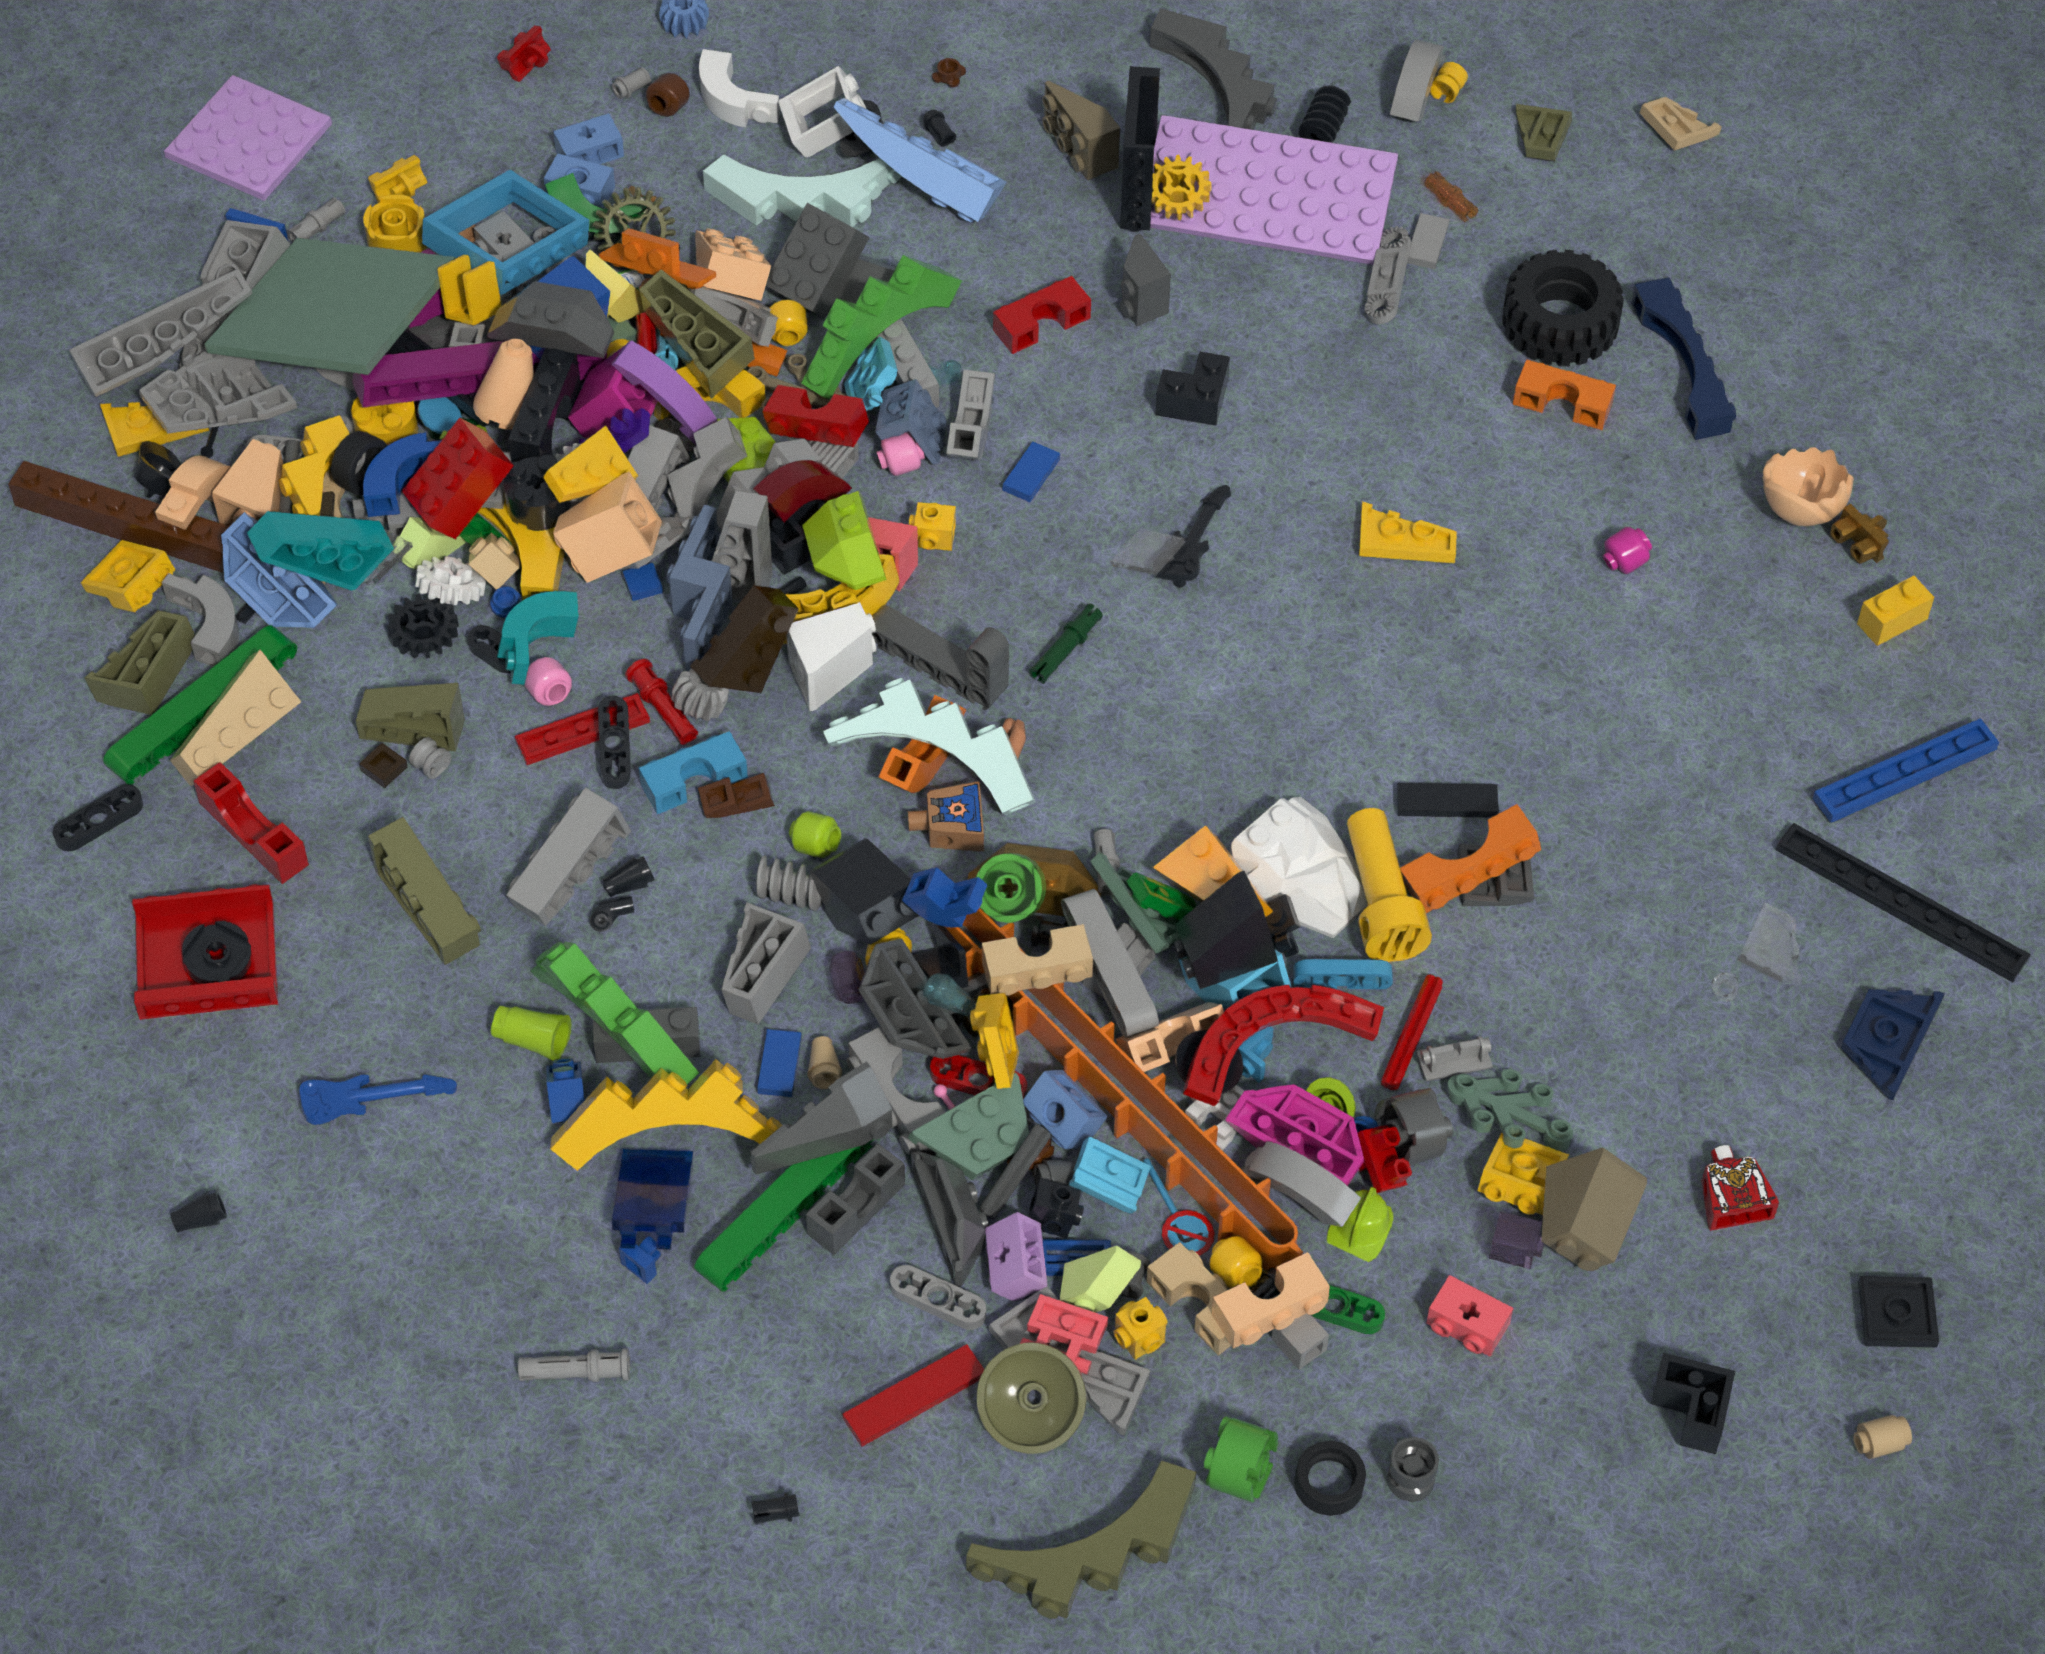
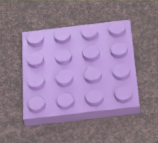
M232 75L164 150L165 158L265 201L332 125L331 117Z

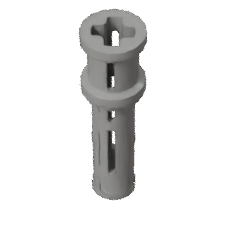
M622 1348L621 1352L599 1353L597 1349H592L588 1351L587 1355L519 1357V1380L580 1377L588 1378L592 1382H599L600 1378L622 1377L623 1381H630L629 1348Z

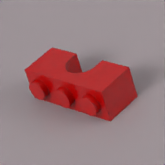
M1070 276L993 311V331L1011 354H1014L1038 343V320L1053 319L1066 330L1090 319L1091 298L1073 276Z
M777 385L763 409L765 421L771 434L849 447L856 445L869 422L863 398L834 394L827 405L822 408L812 409L806 389Z

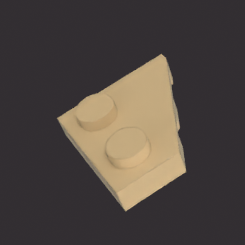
M1667 97L1644 103L1640 110L1643 118L1674 151L1719 135L1722 128L1715 122L1711 126L1697 120L1698 113L1681 107L1677 102Z

